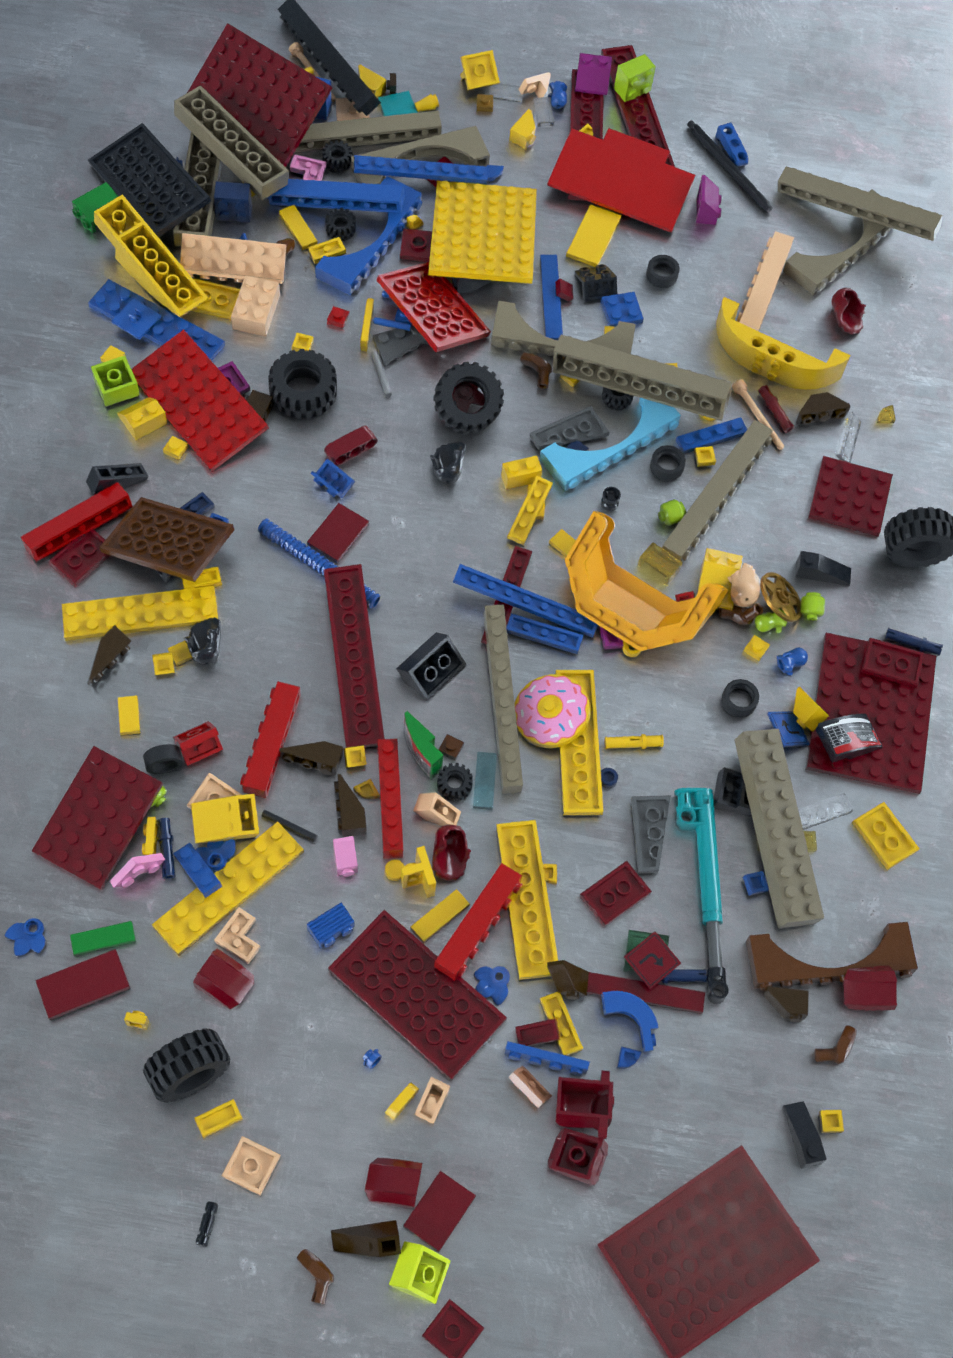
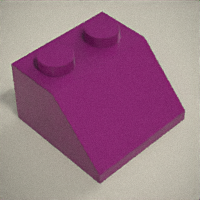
M580 53L575 91L607 95L612 57Z
M702 175L697 193L696 223L716 225L717 219L721 218L722 209L719 208V205H721L722 195H719V187L706 175Z

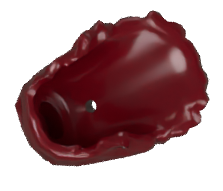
M851 288L837 290L832 296L831 302L838 326L843 329V332L850 335L860 333L864 327L862 317L865 314L866 305L861 303L858 294Z
M453 824L443 825L435 834L432 870L436 872L440 879L446 881L458 880L460 876L465 874L464 870L466 869V862L470 859L471 850L468 848L466 834L461 826Z

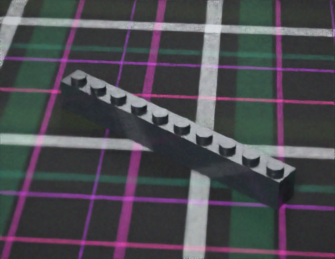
M286 0L277 9L281 13L280 18L285 24L289 23L287 27L293 34L297 33L296 38L301 43L305 42L304 47L309 53H314L312 57L317 63H322L320 67L326 73L330 72L328 76L334 83L338 82L336 86L342 93H347L345 97L350 103L354 101V108L359 113L363 112L368 116L381 103L301 6L295 0Z

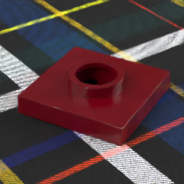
M403 228L400 259L429 262L432 231ZM416 240V242L422 243L424 241L425 243L422 246H415L412 242Z

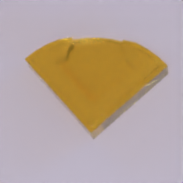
M893 405L886 406L880 411L877 423L895 422Z

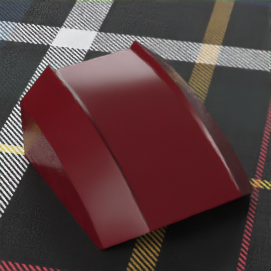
M217 948L211 953L200 971L196 974L193 984L201 992L228 1009H232L242 1002L253 986L254 975Z
M889 965L848 969L844 978V1004L848 1009L895 1010L897 1007V979L895 971Z
M563 1128L557 1135L548 1159L549 1169L594 1186L599 1181L605 1159L608 1156V1144L604 1139H598V1137Z
M391 1158L375 1159L369 1165L365 1192L369 1201L414 1210L423 1163Z

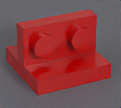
M209 721L173 737L175 744L180 747L182 757L187 766L223 750L217 736L219 733L216 727Z

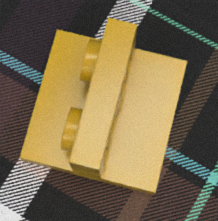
M493 50L460 57L463 67L460 77L461 81H466L467 90L500 83Z
M425 846L417 847L416 863L406 864L401 869V884L403 889L423 884L426 896L430 898L435 896L436 880Z

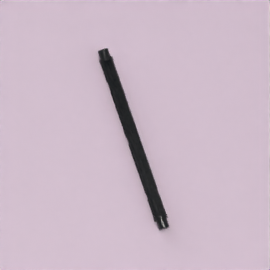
M690 120L687 126L695 137L726 168L729 174L752 199L769 213L773 207L765 196L757 190L753 183L705 131L693 120Z

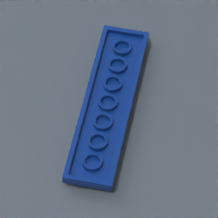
M110 279L105 282L88 302L90 308L114 319L133 298L162 316L144 335V337L161 346L183 329L211 361L225 346V341Z

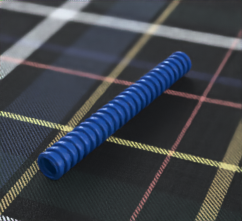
M268 518L260 523L258 527L259 533L267 536L269 540L272 539V542H276L278 546L281 545V548L287 552L290 551L291 555L299 558L300 561H304L309 567H313V570H317L319 574L322 573V576L325 577L324 569L338 567L333 562H329V559H325L323 555L320 556V553L314 549L311 550L309 546L306 547L305 543L297 540L292 534H288L283 528H279L277 524L274 525V522H270ZM364 584L367 605H369V608H373L378 604L380 594H376L374 590L371 591V588L366 587Z

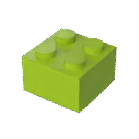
M646 54L618 65L614 90L624 102L648 93L652 89L656 66Z
M126 356L91 366L93 379L105 407L140 395L137 381Z

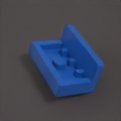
M329 459L325 460L317 472L312 471L310 473L315 477L313 481L321 487L324 484L328 488L326 491L334 498L336 496L343 498L356 482Z

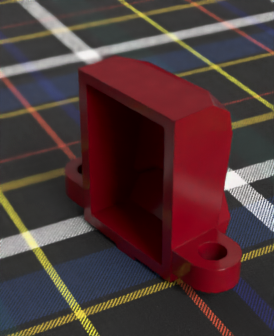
M601 1070L600 1081L558 1077L555 1122L563 1127L594 1128L598 1131V1139H607L608 1127L612 1122L615 1097L613 1096V1082H610V1071Z

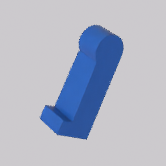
M732 122L718 126L715 138L722 143L731 161L737 167L747 165L749 161L748 154Z

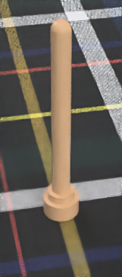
M294 42L291 44L289 52L292 56L299 58L305 68L311 66L314 70V76L320 77L303 54V47L300 43ZM331 91L332 102H334L336 97Z
M743 379L736 381L731 387L735 394L742 396L760 423L772 429L748 394L745 381ZM773 430L771 434L772 441L778 450H782L784 445Z

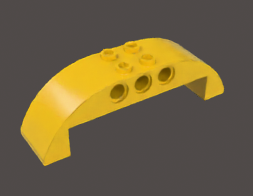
M726 297L722 299L716 320L717 336L725 352L741 366L766 377L770 381L794 389H819L827 387L842 378L851 355L834 348L827 363L735 321L740 304Z

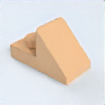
M550 72L524 79L518 89L521 95L535 92L541 101L548 89Z
M431 1077L414 1115L434 1124L448 1096L450 1086Z

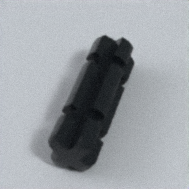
M208 1201L206 1203V1213H203L199 1228L200 1234L196 1238V1244L206 1247L208 1245V1235H211L215 1220L214 1214L218 1210V1204Z

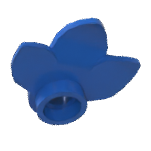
M230 839L225 843L224 841L208 842L207 847H199L196 851L211 871L216 872L223 869L227 860L234 855L236 843L234 839ZM217 860H220L217 865H214Z
M36 918L29 919L25 923L13 924L4 935L8 939L15 940L14 953L16 956L25 955L31 949L36 953H40L45 946V938L43 936L44 925ZM32 927H37L35 932H30Z
M484 966L477 969L474 976L479 982L475 990L484 998L491 996L497 1006L503 1003L508 995L509 971L502 966H497L493 969ZM498 973L503 974L502 980L496 979Z

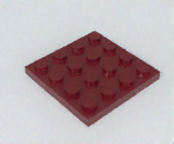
M823 456L808 518L879 537L893 474Z

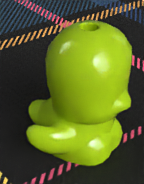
M765 612L755 618V627L761 632H767L775 627L776 632L780 633L782 627L787 625V621L777 616L774 612Z

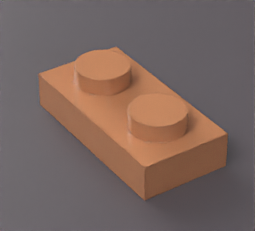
M523 1065L509 1076L514 1085L537 1108L541 1107L552 1097Z

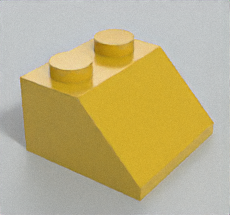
M151 397L117 413L135 440L167 425L165 411L158 401Z

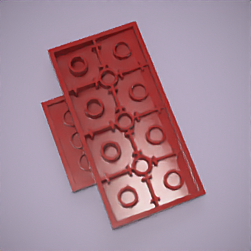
M572 128L547 186L672 233L696 175L666 164L670 151L610 128H608L603 140Z

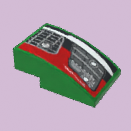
M406 711L404 714V734L408 748L418 766L432 780L442 770L444 755L434 746L435 736L413 715Z

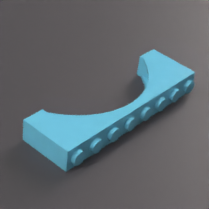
M640 398L641 419L633 433L619 444L602 450L581 451L558 446L555 442L541 450L539 461L561 488L566 491L569 488H575L579 482L590 479L598 471H604L610 464L619 462L622 457L633 454L641 446H647L650 441L662 437L665 432L676 429L681 415L674 407Z

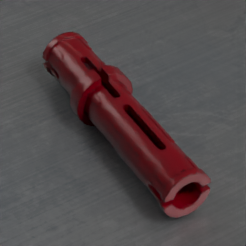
M767 385L759 388L758 393L763 398L766 408L771 410L784 433L792 431L794 425L779 405L778 398L772 394Z

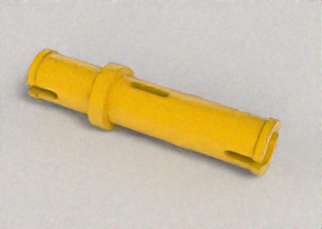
M641 734V736L605 737L604 746L605 749L663 747L664 738L663 735L646 736V734Z

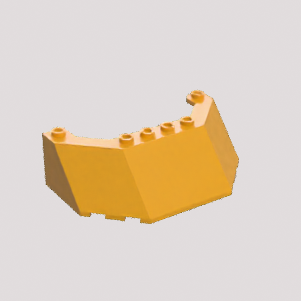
M593 511L565 558L577 612L639 651L693 639L718 608L729 589L717 583H708L701 587L695 598L676 602L615 564L609 537L615 528V522L603 512Z

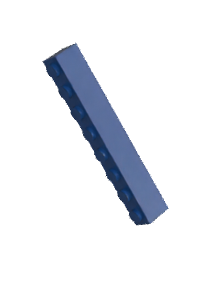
M288 179V185L268 196L270 205H295V207L327 209L343 208V210L401 213L405 199L403 186L300 179Z

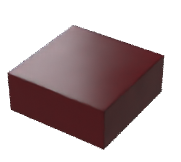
M561 278L555 282L556 296L570 302L574 299L573 285Z

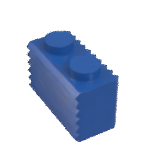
M341 902L306 925L307 930L319 948L323 946L327 948L336 942L335 939L341 935L343 937L349 935L355 927V922Z

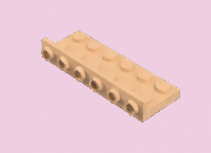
M182 233L180 264L191 277H193V274L200 275V278L210 279V276H216L217 280L221 281L234 278V282L243 283L246 275L282 284L284 283L287 244Z

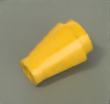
M429 94L415 102L414 105L417 112L436 110L439 107V102L436 94Z

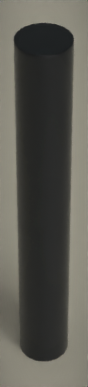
M267 810L262 812L261 817L273 823L278 821L282 827L310 841L315 842L318 837L317 834Z

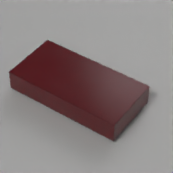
M556 1018L515 1027L518 1044L530 1047L561 1040Z

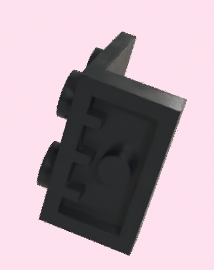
M599 264L593 268L582 267L579 270H575L576 277L582 282L583 300L585 302L618 294L617 276L607 265Z

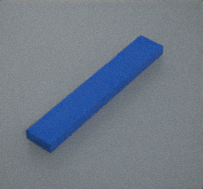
M540 255L545 336L559 340L560 335H563L561 301L560 297L556 296L555 283L559 279L557 255Z

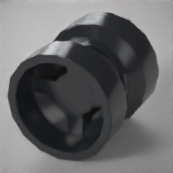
M610 486L604 489L601 499V506L604 510L614 511L618 508L621 497L618 488Z

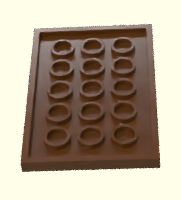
M140 497L99 548L104 554L195 582L235 529L233 524Z

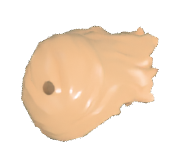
M743 563L742 568L732 574L731 577H728V580L732 584L731 599L733 603L744 608L750 607L757 602L760 596V578L755 573L753 566Z

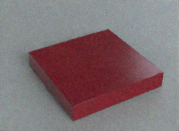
M449 1299L423 1333L422 1337L445 1357L463 1358L484 1330V1327Z

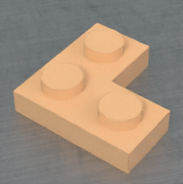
M238 907L214 939L215 943L249 964L260 949L259 944L245 936L255 923L256 918Z

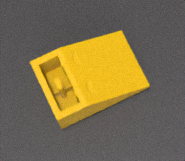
M255 794L235 795L191 803L195 844L255 838L259 834Z

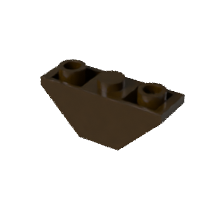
M828 392L813 394L799 412L796 424L807 425L811 422H824L835 418L842 419L847 417L851 406L849 403Z

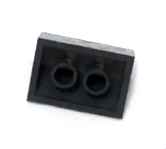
M436 632L396 669L404 682L427 701L466 665V662L449 635Z

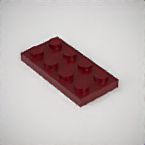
M116 949L35 980L49 1020L130 989Z

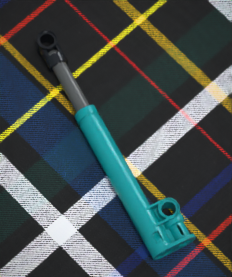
M679 788L674 791V796L678 798L676 826L680 830L696 831L702 918L703 925L707 926L710 967L707 969L709 989L707 997L713 1004H720L728 995L729 988L726 984V971L722 965L720 925L723 924L713 790L710 788ZM681 817H688L690 821H684ZM713 989L721 990L723 995L717 996Z

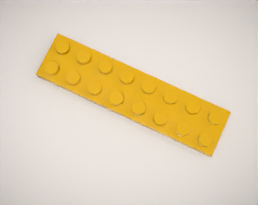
M214 586L62 604L65 641L102 637L114 625L124 634L192 626L196 622L215 617L218 619Z
M556 670L555 674L570 677L584 688L591 707L590 719L582 734L571 743L559 747L563 816L603 815L594 670Z
M536 820L496 824L501 863L522 875L521 883L523 885L517 894L513 893L510 898L512 902L508 907L519 980L550 977L547 962L558 961Z
M277 821L227 862L223 869L214 873L222 884L220 889L206 898L198 888L194 889L155 921L152 927L174 952L180 956L304 853V849Z

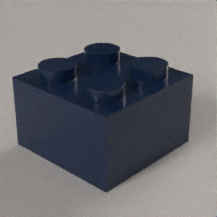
M216 181L214 192L216 220L250 222L252 211L250 184Z

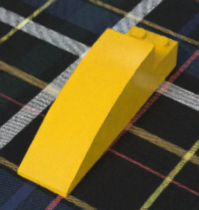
M123 194L94 211V223L115 247L116 260L159 303L177 316L182 317L208 300L207 295Z

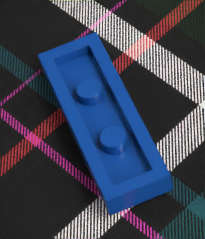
M191 843L186 844L173 853L176 860L205 898L222 887L221 882Z

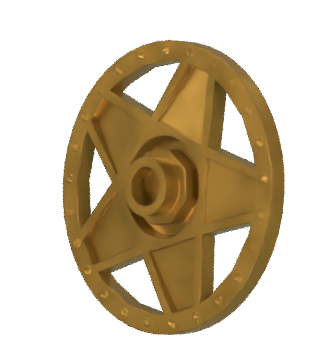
M768 572L763 575L760 580V588L768 606L783 620L788 622L797 621L802 616L800 612L801 600L793 586L777 573ZM767 578H775L774 583ZM793 606H797V614L795 613Z

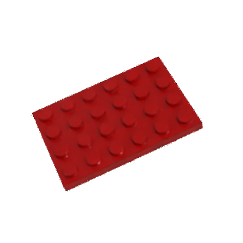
M429 262L378 275L376 281L435 352L489 337L491 333L489 328L446 277L428 275Z

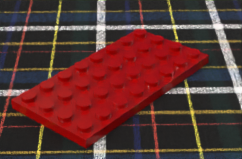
M184 329L131 369L140 389L147 397L158 401L165 411L166 419L211 472L269 429L267 423Z

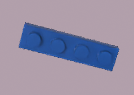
M739 417L677 436L676 442L680 450L687 454L693 452L698 447H709L742 437L747 431V427L742 418Z
M512 613L506 627L509 634L574 654H578L583 639L582 634Z
M507 1041L504 1053L512 1060L525 1059L529 1060V1063L540 1066L545 1064L549 1065L550 1069L557 1071L562 1069L569 1070L571 1074L577 1076L586 1075L590 1061Z

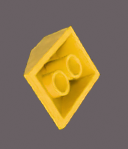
M706 548L697 594L705 584H720L729 590L718 607L732 610L734 605L731 599L732 584L728 577H731L737 570H740L743 556Z

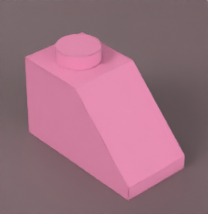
M353 836L333 839L334 858L338 876L349 877L354 875V873L358 872V864Z

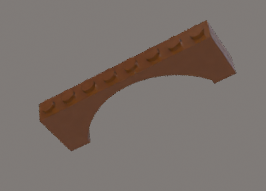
M908 922L888 923L883 929L884 936L871 954L857 963L838 968L817 967L797 960L778 947L770 939V934L749 935L746 940L753 987L754 989L760 988V990L765 991L767 986L791 988L793 985L808 987L813 985V983L829 985L833 981L844 983L848 969L889 965L895 971V975L900 976V978L911 977L918 969Z

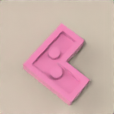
M294 154L290 171L303 174L302 180L322 181L327 162Z
M162 853L132 857L110 880L113 888L122 886L126 888L134 883V879L138 875L156 872L165 858Z

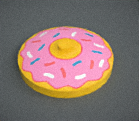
M559 674L544 675L532 680L520 691L514 703L517 729L520 734L531 744L543 748L561 747L577 739L585 730L591 714L590 701L584 688L574 679Z

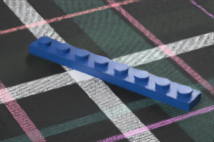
M354 155V173L487 184L488 181L487 166Z
M462 564L459 565L453 580L455 584L592 638L598 626L590 619L578 613L576 609Z

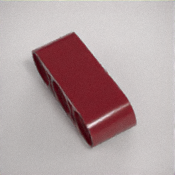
M364 425L329 443L324 448V452L331 462L338 466L374 447L378 439L370 428Z

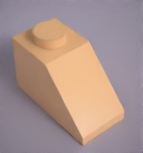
M437 793L419 794L413 809L424 820L440 826L447 824L457 825L461 814L460 810Z

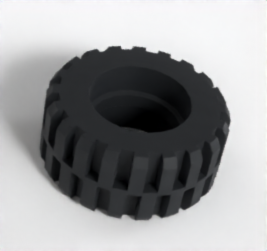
M299 349V351L292 350L289 351V354L284 353L281 355L280 360L276 359L269 370V394L273 396V404L276 407L278 406V410L281 413L286 412V415L289 417L296 416V419H301L302 417L310 419L314 415L317 417L322 415V411L326 412L329 410V405L332 406L335 402V397L337 396L336 370L331 365V361L328 358L324 359V355L321 353L316 354L314 350L310 349L309 351H305V349ZM307 377L315 380L318 385L307 391H298L289 387L288 383L296 378Z
M469 361L463 362L461 365H453L440 378L434 390V408L439 413V419L444 420L448 428L451 426L454 428L453 431H463V434L477 433L482 429H486L500 414L504 403L502 399L504 389H501L502 383L500 379L497 380L495 378L496 374L494 371L491 373L488 371L489 367L485 365L481 367L477 362H473V364H469ZM469 382L481 389L484 394L485 403L479 412L469 414L456 407L452 393L458 384Z
M918 507L917 509H909L907 512H901L896 517H892L884 529L887 556L893 563L907 568L929 567V565H936L940 561L947 560L948 557L953 555V516L940 508Z
M203 1028L202 1030L186 1033L162 1046L160 1050L153 1053L152 1057L147 1059V1062L144 1064L143 1073L157 1100L164 1103L169 1101L175 1102L178 1099L181 1100L195 1094L197 1091L206 1088L210 1083L215 1082L218 1077H221L224 1071H227L229 1068L230 1056L218 1033L212 1029Z

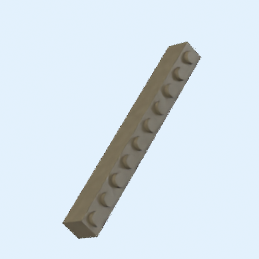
M439 111L314 123L310 125L294 153L323 150L326 143L329 144L330 141L335 143V140H338V143L343 141V144L348 143V146L354 147L419 140L440 135L442 125Z
M786 166L778 179V192L927 240L934 241L942 225L943 215L936 212L924 210L920 207L797 170L796 168Z
M757 420L752 422L665 541L660 555L677 565L682 560L686 561L691 553L690 549L698 545L700 535L706 534L710 527L708 524L716 520L719 514L718 510L724 509L728 502L727 498L729 496L732 497L736 492L737 484H742L746 477L745 473L752 470L755 465V459L759 460L764 452L763 448L765 446L768 447L772 442L771 434L773 430Z
M489 605L484 608V625L502 794L521 793L523 779L504 605Z

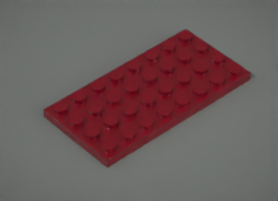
M383 910L328 967V971L452 1081L507 1020V1017L461 976L458 975L456 980H453L434 968V963L438 956L387 911Z

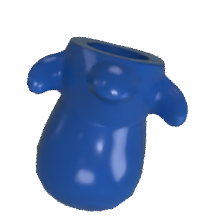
M561 81L551 82L549 87L552 93L548 94V97H551V105L556 109H562L567 103V85Z
M800 647L785 652L783 655H777L779 669L788 676L793 675L791 671L794 667H801L808 661L807 652Z

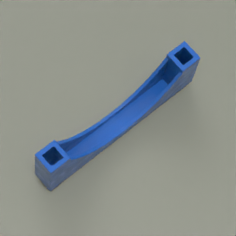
M386 176L381 182L382 185L403 186L405 199L402 212H387L388 221L384 231L375 242L363 250L338 257H327L324 255L315 266V277L351 296L355 290L359 289L362 280L368 277L372 267L377 265L379 258L385 255L388 246L395 242L398 233L403 231L407 223V217L414 215L415 211L421 208V192Z

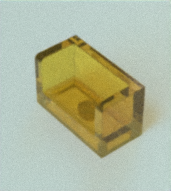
M654 542L643 552L638 561V566L641 567L646 563L665 576L664 584L666 586L677 576L682 566L681 561Z

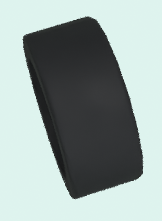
M657 255L649 261L646 276L652 285L659 288H668L676 283L680 267L673 257ZM658 266H664L669 268L673 274L670 276H660L653 269Z
M670 445L657 448L651 459L650 468L652 473L664 481L676 480L684 471L686 462L684 453L675 446ZM665 456L671 457L678 462V467L673 470L664 469L658 464V459Z
M736 679L725 687L721 702L727 713L741 718L749 716L754 712L759 703L760 695L753 683L744 679ZM739 689L747 692L751 697L750 705L740 707L733 704L729 698L731 691Z
M164 744L155 746L143 754L146 771L150 774L170 773L180 768L183 764L180 747L177 745Z

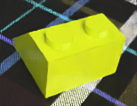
M404 1241L389 1285L406 1294L436 1304L451 1260L421 1244Z

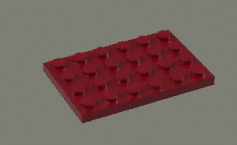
M93 746L33 847L32 852L102 890L164 783Z

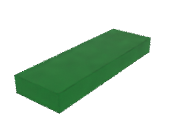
M132 921L70 935L74 956L136 942Z

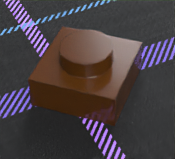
M447 734L438 750L444 756L456 761L464 746V742Z

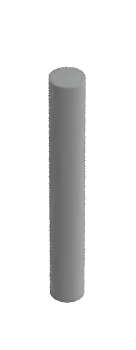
M374 350L371 352L385 397H390L392 393L378 351Z

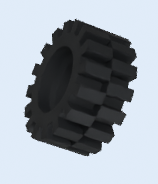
M335 140V143L332 141L329 144L326 143L322 151V160L327 162L326 169L329 167L330 171L334 169V172H337V170L343 172V169L346 171L348 167L350 168L351 146H348V143L343 144V141L338 143V140ZM335 154H339V155H342L343 157H341V158H334V157H332V156L335 155Z
M336 208L334 212L331 210L330 214L326 215L325 227L330 238L340 237L341 241H344V238L348 240L350 236H354L356 232V217L353 215V212L349 213L348 209L343 211V208H340V211H338ZM338 222H343V223H346L347 225H346V226H343V227H339V226H336V225H334V224H336V223H338Z
M603 387L602 400H604L605 405L608 404L609 408L614 406L613 410H616L617 407H619V410H622L623 406L626 409L628 405H631L633 395L625 393L623 396H616L612 393V389Z
M449 763V767L445 765L443 770L439 771L437 778L439 793H442L443 798L447 796L449 801H451V798H454V801H458V798L463 800L464 796L467 797L472 790V773L470 774L469 768L465 769L463 764L461 767L459 763H456L455 766ZM452 776H458L463 783L459 788H452L448 785L447 780Z

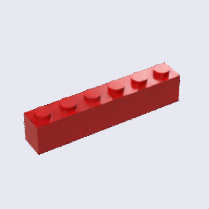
M118 482L21 536L20 538L25 549L35 562L41 560L79 536L85 535L90 530L99 527L132 508L129 494Z
M278 681L276 687H272L270 705L267 704L264 710L265 720L260 722L258 733L260 734L258 739L255 738L252 750H254L253 755L249 756L247 760V773H243L240 785L243 787V793L267 798L280 759L279 750L284 747L301 696L299 686Z
M378 739L383 859L403 858L398 739Z
M503 863L500 864L435 960L434 968L453 980H456L458 975L463 976L468 967L466 963L469 959L473 960L479 951L477 949L480 942L485 943L490 933L488 930L490 927L497 925L501 918L499 914L503 909L507 910L512 902L510 898L513 893L517 894L523 885L521 883L522 875Z

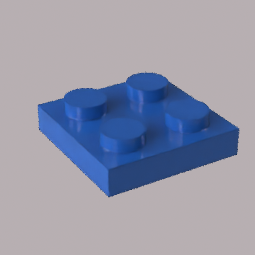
M635 291L601 298L609 326L616 327L619 321L633 324L643 323L644 318Z

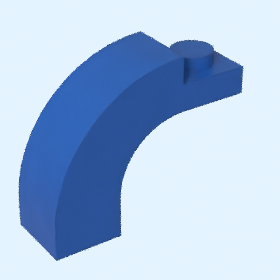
M623 991L603 992L601 999L604 1015L625 1014L631 1017L639 1027L643 1053L652 1052L654 1050L653 1046H656L655 1034H651V1030H656L659 1027L651 1008L642 999L631 993Z

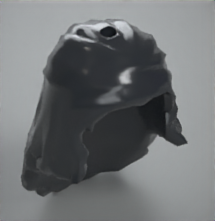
M461 441L441 445L436 449L434 455H430L435 476L443 483H455L461 476L466 445Z
M215 617L196 622L190 628L189 637L184 638L193 660L202 665L214 663L219 656L221 621Z

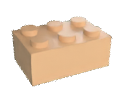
M245 275L231 315L233 330L267 336L280 297L279 282Z

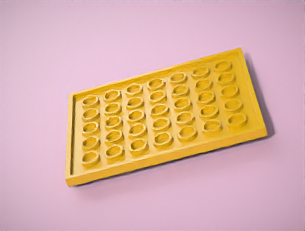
M437 181L428 275L532 284L537 189Z

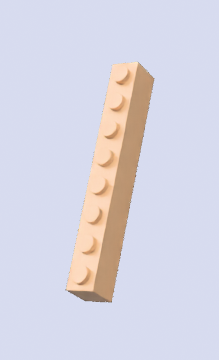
M775 231L773 238L769 237L766 245L769 248L768 250L764 249L761 258L764 261L759 262L757 272L759 273L753 277L751 284L754 286L748 290L747 297L749 299L744 300L742 306L744 312L739 313L737 322L757 331L760 330L794 237Z

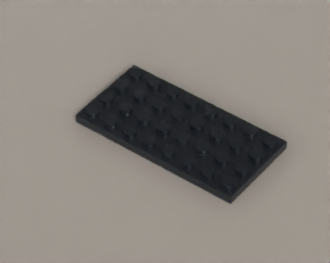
M143 123L88 159L89 164L99 176L108 183L118 196L123 194L158 238L211 202L208 194Z

